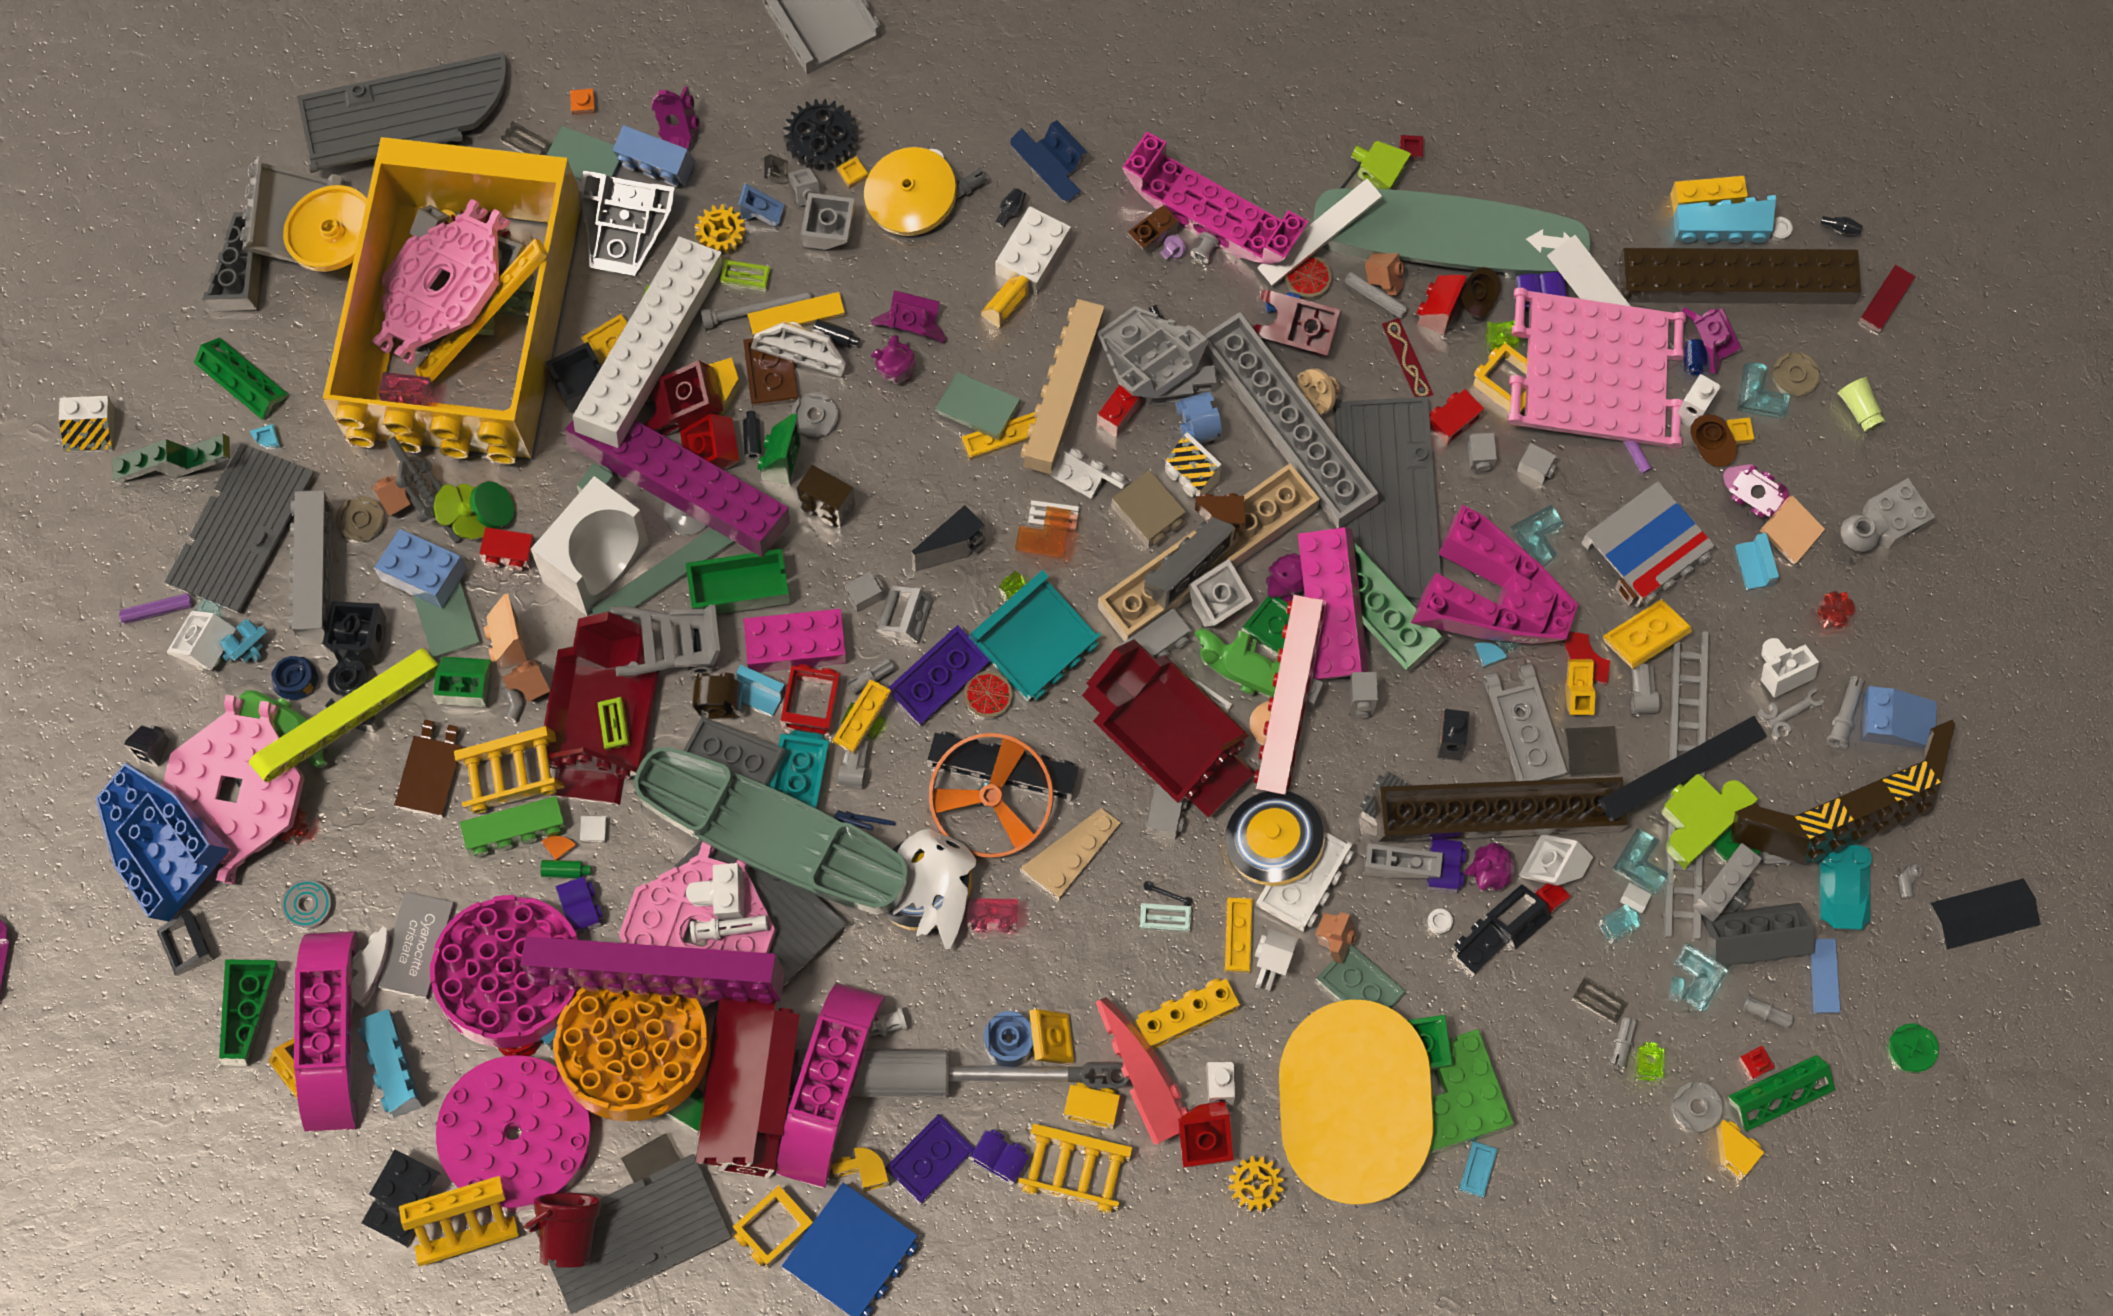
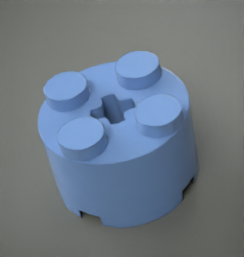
M1210 392L1190 396L1175 402L1177 414L1181 416L1183 424H1180L1182 437L1188 432L1199 443L1221 438L1219 434L1222 433L1221 420L1217 407L1211 406L1210 402L1214 401V398Z
M1004 1011L995 1015L988 1022L984 1030V1048L990 1060L997 1065L1016 1067L1028 1061L1034 1046L1031 1023L1023 1015L1014 1011ZM1007 1035L1012 1036V1043L1006 1042Z

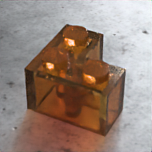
M1047 506L1043 530L1019 526L1015 550L1017 552L1064 559L1072 511Z

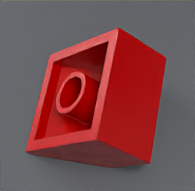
M1440 275L1435 283L1430 282L1425 294L1429 297L1426 303L1421 302L1416 314L1420 316L1418 325L1444 335L1462 296L1467 276Z
M710 413L680 431L682 447L720 469L725 470L739 462L733 419L731 417Z
M1224 1101L1200 1104L1178 1119L1183 1168L1234 1160L1230 1114Z

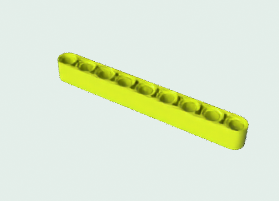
M425 648L417 650L258 751L249 760V765L265 783L274 780L436 675L439 663Z

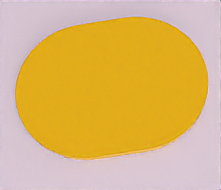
M1344 1000L1331 1003L1305 1018L1287 1041L1279 1069L1281 1134L1288 1161L1298 1177L1308 1187L1330 1200L1350 1205H1365L1391 1198L1418 1176L1427 1157H1429L1433 1144L1432 1074L1425 1044L1414 1027L1404 1017L1391 1008L1372 1001Z

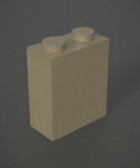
M1150 470L1112 497L1111 507L1147 548L1153 544L1155 546L1160 544L1166 538L1167 533L1171 530L1177 531L1185 523L1186 511Z

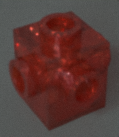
M1838 591L1827 593L1819 603L1817 612L1824 629L1846 626L1854 615V602L1848 598L1847 592L1838 594Z
M298 807L293 827L285 833H280L277 837L286 843L291 841L298 845L306 837L311 827V823L306 817L307 813Z

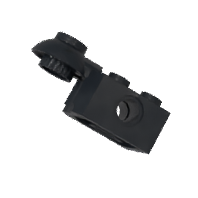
M332 601L322 645L328 656L337 663L330 670L327 677V684L336 695L345 697L364 685L367 681L365 666L378 659L386 622V616L380 604Z

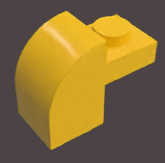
M1568 659L1565 697L1567 710L1570 715L1595 714L1596 691L1593 687L1594 662L1592 659Z
M854 1148L855 1159H851L850 1156L837 1159L836 1163L832 1165L835 1179L860 1173L864 1192L889 1186L882 1159L870 1149Z

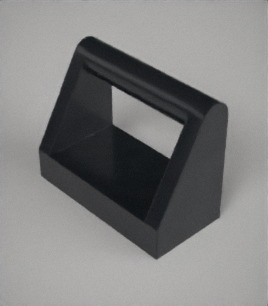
M1523 884L1485 915V918L1489 916L1492 919L1491 923L1509 940L1508 943L1515 949L1552 918L1547 903ZM1523 896L1531 903V906L1508 926L1497 919Z
M191 910L179 914L157 930L175 976L213 960L198 921ZM186 926L197 954L181 964L169 933Z

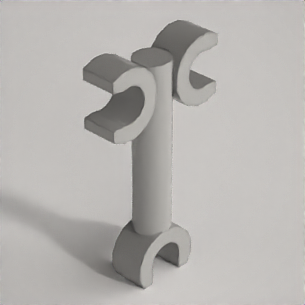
M1811 689L1804 700L1777 714L1778 708L1773 702L1768 706L1772 714L1767 715L1763 709L1758 711L1759 718L1767 722V725L1772 729L1771 735L1774 740L1777 741L1781 737L1777 729H1783L1787 735L1790 734L1791 727L1785 722L1786 720L1809 707L1818 709L1824 703L1823 699L1815 702L1811 698V696L1816 694L1817 689Z

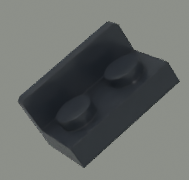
M1489 916L1484 921L1480 918L1470 928L1473 932L1467 938L1463 935L1453 945L1456 949L1452 956L1472 976H1475L1509 941L1491 923L1492 919Z

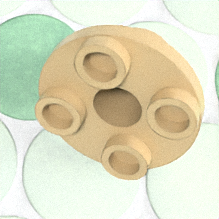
M1316 368L1306 370L1298 375L1297 387L1318 415L1322 416L1329 413L1334 406L1335 398L1340 392L1338 381Z

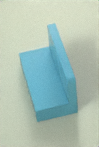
M1767 533L1757 534L1753 542L1737 544L1734 549L1746 590H1754L1776 584L1779 575Z
M740 665L736 675L737 680L743 684L742 703L769 716H774L786 693L785 685Z

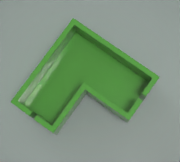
M1478 1029L1456 1036L1454 1042L1452 1037L1449 1038L1453 1066L1434 1070L1443 1094L1433 1097L1434 1137L1429 1157L1472 1143L1473 1141L1509 1131L1513 1126L1512 1118Z

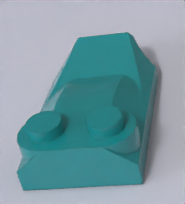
M793 730L789 734L780 733L778 747L785 749L787 754L773 778L770 788L817 809L829 741L825 740L822 734L797 730Z
M1849 845L1839 853L1832 852L1818 861L1819 920L1828 922L1833 929L1863 930L1865 925L1870 922V864L1872 862V855L1869 848L1860 845Z

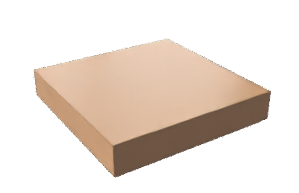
M1792 495L1784 501L1760 531L1767 533L1770 542L1792 564H1795L1825 528Z

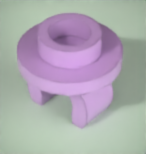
M1170 235L1165 239V249L1160 254L1165 259L1169 257L1178 258L1184 254L1185 244L1179 236Z

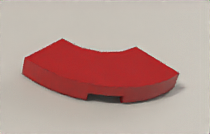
M1569 631L1566 640H1563L1567 658L1592 659L1594 662L1593 682L1606 686L1608 683L1610 660L1600 657L1593 651L1589 643V634Z

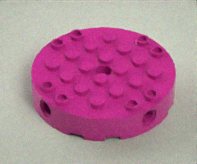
M515 895L495 896L493 897L494 899L482 903L476 902L458 913L446 925L434 946L435 950L432 962H430V982L442 1013L459 1033L482 1045L512 1048L539 1041L557 1028V1021L565 1005H569L577 995L576 992L582 987L563 989L557 985H549L547 988H542L532 983L520 966L526 936L578 940L577 935L567 919L559 911L543 901L531 897L528 899L516 897ZM508 968H509V969L512 968V970H513L512 972H511V971H509V972H507V973H504V972H503V971H505V970L508 969Z
M513 1055L494 1058L468 1071L448 1092L440 1108L436 1123L437 1152L440 1162L451 1181L457 1188H461L500 1176L505 1194V1200L501 1201L500 1205L504 1213L534 1210V1198L545 1194L568 1192L582 1175L588 1163L593 1145L590 1111L579 1104L570 1094L556 1066L529 1056ZM520 1129L522 1131L517 1139H509V1133L513 1130Z

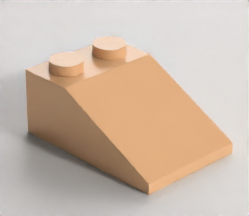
M504 594L486 616L488 625L484 626L487 640L492 641L493 648H489L492 663H497L499 670L528 661L517 614L509 594Z

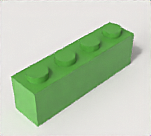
M557 796L460 822L466 850L469 856L474 855V857L485 856L489 853L488 851L495 849L507 850L512 848L513 844L521 842L523 844L533 843L539 837L558 836L561 834V831L566 830Z

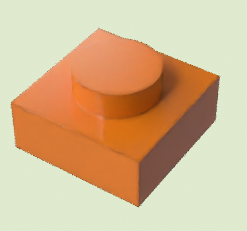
M593 88L570 90L572 115L595 113Z

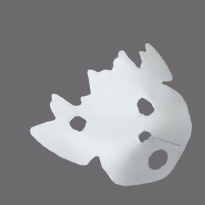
M923 829L906 839L898 849L897 853L902 856L907 865L909 883L901 901L893 909V915L911 903L915 904L916 909L923 906L924 914L918 926L916 936L921 934L927 935L937 925L945 949H950L963 919L968 894L967 887L959 877L968 874L976 866V859L961 842L934 830ZM946 841H951L957 844L960 848H954L948 845ZM937 845H941L944 848V850H938L936 848ZM919 849L925 851L924 857L917 863L911 862L914 854ZM936 895H942L944 898L939 910L935 909L932 904Z

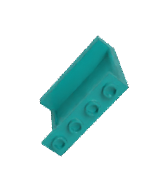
M1041 570L969 635V639L1027 702L1032 697L1037 700L1046 692L1044 687L1050 681L1054 685L1064 676L1061 671L1067 666L1072 669L1082 660L1079 655L1085 650L1090 653L1099 644L1097 639L1102 635L1100 632L1096 634L1047 581L1049 576L1044 570Z

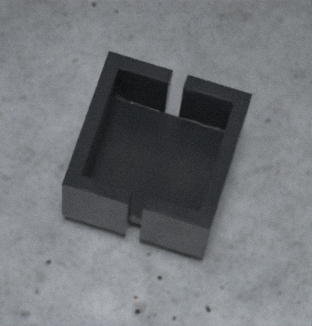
M589 342L545 362L548 374L569 412L577 409L602 367Z

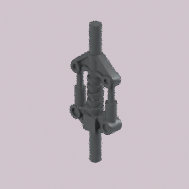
M394 436L387 443L400 461L396 484L399 488H405L411 497L410 500L418 511L417 518L420 522L435 521L436 517L433 508L435 501L434 491L429 489L430 485L426 484L427 481L422 478V473H426L436 493L442 488V484L439 480H436L430 471L432 468L431 462L413 456L408 457ZM410 482H414V487L418 488V493L422 494V499H425L426 505L430 507L426 508L420 497L415 495L409 486ZM453 523L449 526H443L454 543L462 538L453 531Z

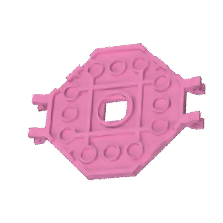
M471 199L465 212L456 216L454 222L447 225L443 222L428 229V234L421 237L415 235L409 238L382 276V285L385 287V294L382 295V311L385 312V321H382L381 332L371 342L379 347L381 346L380 349L389 354L393 348V337L403 341V344L395 350L394 354L403 358L405 363L412 365L416 357V348L472 324L499 285L497 231L507 228L511 221L504 217L501 218L502 213L495 209L492 211L486 224L477 220L483 218L488 211L480 207L477 201ZM442 270L450 273V278L443 288L438 291L430 289Z
M226 695L224 701L225 714L170 753L163 786L176 793L230 849L218 863L223 865V867L218 871L216 880L234 885L237 867L243 864L247 857L254 852L258 853L272 843L273 838L293 827L305 778L296 766L268 783H265L249 765V760L258 751L280 738L277 733L278 730L273 723L279 706L272 705L270 702L260 701V719L239 716L244 700ZM226 777L243 779L237 803L219 799L221 784Z
M702 842L699 855L690 859V862L659 875V878L648 884L644 883L635 888L619 936L622 943L769 953L776 929L747 873V868L750 866L737 860L736 863L744 871L745 918L767 915L768 930L721 936V939L718 941L708 939L704 947L683 942L691 919L700 922L711 921L712 918L718 919L714 915L713 905L696 907L690 903L686 896V889L690 883L713 880V865L728 864L711 859L716 849ZM753 924L735 925L733 928L752 926ZM697 996L696 998L702 1009L718 1001L707 996Z

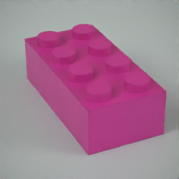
M841 609L743 618L747 665L749 669L762 673L791 670V665L798 666V664H806L811 667L846 664Z

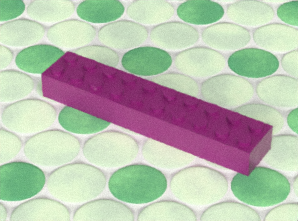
M573 420L565 428L567 444L571 448L609 468L611 471L761 557L764 556L790 524L789 507L636 420L633 422L619 448L575 432Z
M527 936L520 966L532 983L542 988H547L549 985H557L563 989L583 987L588 991H597L599 988L608 989L614 993H622L623 990H627L640 995L655 992L662 996L682 994L687 998L707 996L713 1000H721L722 997L739 1002L753 999L765 1004L772 1003V1001H781L785 971L776 954Z

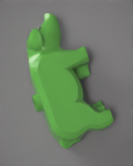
M1201 628L1193 633L1200 641V657L1205 665L1226 680L1241 686L1239 690L1244 693L1253 695L1256 692L1268 698L1274 697L1276 687H1273V678L1276 672L1279 673L1280 663L1277 662L1278 657L1272 663L1264 655L1254 652L1257 640L1251 638L1250 634L1239 630L1238 637L1230 645H1225L1217 635L1207 629Z
M246 690L238 698L244 700L239 716L260 719V701L270 702L272 705L279 706L273 722L278 730L279 737L284 736L307 721L301 714L290 709L291 703L280 697L276 701L258 691ZM328 745L306 760L316 768L325 767L328 763L324 760V749Z

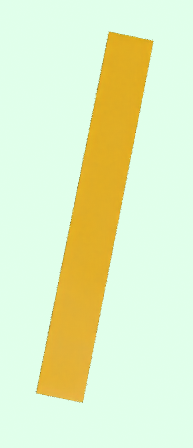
M535 238L499 277L498 287L473 323L447 334L415 369L421 386L427 388L544 261L547 254L541 241Z

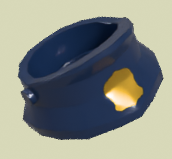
M285 657L276 664L271 672L273 691L280 697L291 701H300L312 695L319 679L315 666L305 657Z

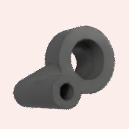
M1748 876L1726 907L1734 912L1737 908L1741 911L1750 900L1746 895L1754 885L1752 878Z

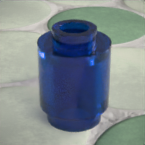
M1700 339L1686 341L1683 347L1684 371L1691 376L1702 375L1708 369L1707 349L1704 346V342Z

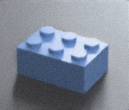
M624 125L612 150L624 168L635 171V169L642 170L645 176L656 179L658 176L665 179V183L677 187L678 184L686 186L696 162L688 149Z
M399 529L374 569L381 581L443 608L465 574L467 567L461 556Z

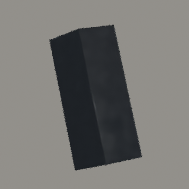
M2024 878L1929 903L1945 950L2041 925L2036 898Z

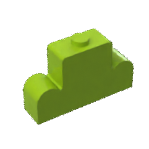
M1700 774L1695 775L1684 786L1679 784L1670 793L1672 797L1661 810V814L1677 829L1666 842L1668 854L1685 870L1733 825L1735 811L1756 803L1758 798L1744 784L1736 780L1725 783L1719 793Z

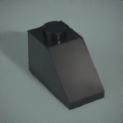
M141 725L126 739L124 745L135 759L158 767L170 740L162 728L151 725L150 728Z

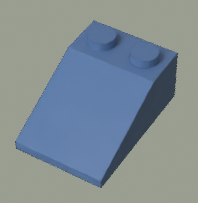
M1869 686L1862 699L1861 741L1926 748L1930 729L1936 726L1937 702L1897 689Z

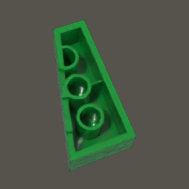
M225 959L219 1049L221 1065H248L279 968L277 960Z

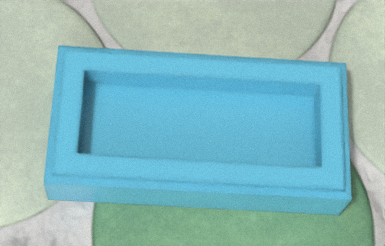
M1475 1141L1472 1142L1458 1191L1484 1198L1497 1148Z

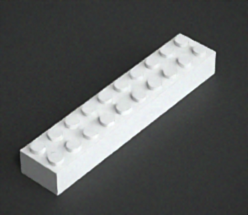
M678 237L574 412L575 432L619 448L720 275L723 267L722 252Z

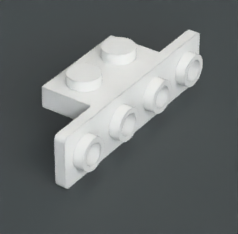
M1063 441L1058 452L1060 457L1050 475L1091 499L1094 498L1103 479L1121 489L1130 484V482L1125 480L1126 476L1120 472L1106 470L1104 468L1105 465L1095 459L1090 461L1083 457L1084 453L1076 448H1071L1070 450L1063 446Z

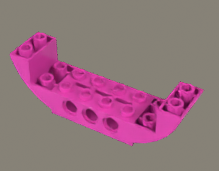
M1146 131L1122 168L1132 186L1147 202L1156 209L1164 205L1179 221L1178 225L1198 236L1202 232L1212 234L1219 240L1217 247L1239 259L1244 258L1253 262L1267 264L1277 263L1285 259L1309 221L1289 210L1282 220L1168 157L1166 155L1167 142Z
M357 931L308 933L303 936L299 946L295 969L294 1070L299 1112L305 1132L356 1129V1103L351 1098L352 956L357 954Z
M836 983L832 987L818 1016L788 1109L778 1154L777 1175L826 1188L833 1165L831 1158L874 1021L879 1019L886 996Z

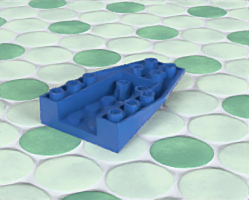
M128 763L122 765L95 798L113 865L148 918L169 922L230 850L176 793Z

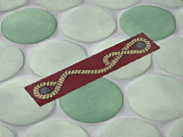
M1397 318L1382 323L1414 397L1434 395L1400 319Z

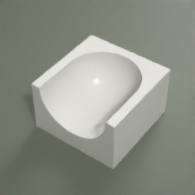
M594 476L534 544L531 552L543 583L588 616L591 613V608L600 603L650 544L640 510Z

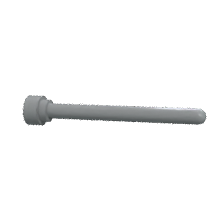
M805 292L715 312V310L710 311V309L701 310L700 315L704 329H708L718 324L717 321L745 316L748 313L811 299L813 296L810 292Z

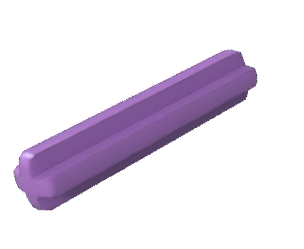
M188 593L122 609L119 611V617L121 622L125 624L189 608L192 606V599Z

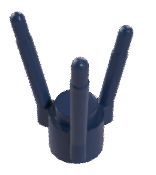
M838 810L834 816V819L842 823H850L867 830H873V826L856 820L890 826L896 824L894 821L858 815L848 811L845 813Z

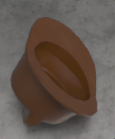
M1711 414L1701 415L1693 421L1690 434L1704 460L1717 467L1727 466L1733 462L1737 455V444L1727 422L1723 418Z

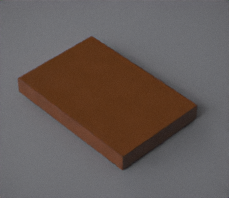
M753 338L743 339L752 408L796 402L799 397L794 362L752 349Z

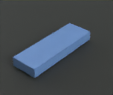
M1814 939V953L1810 954L1813 1014H1839L1840 997L1836 939Z

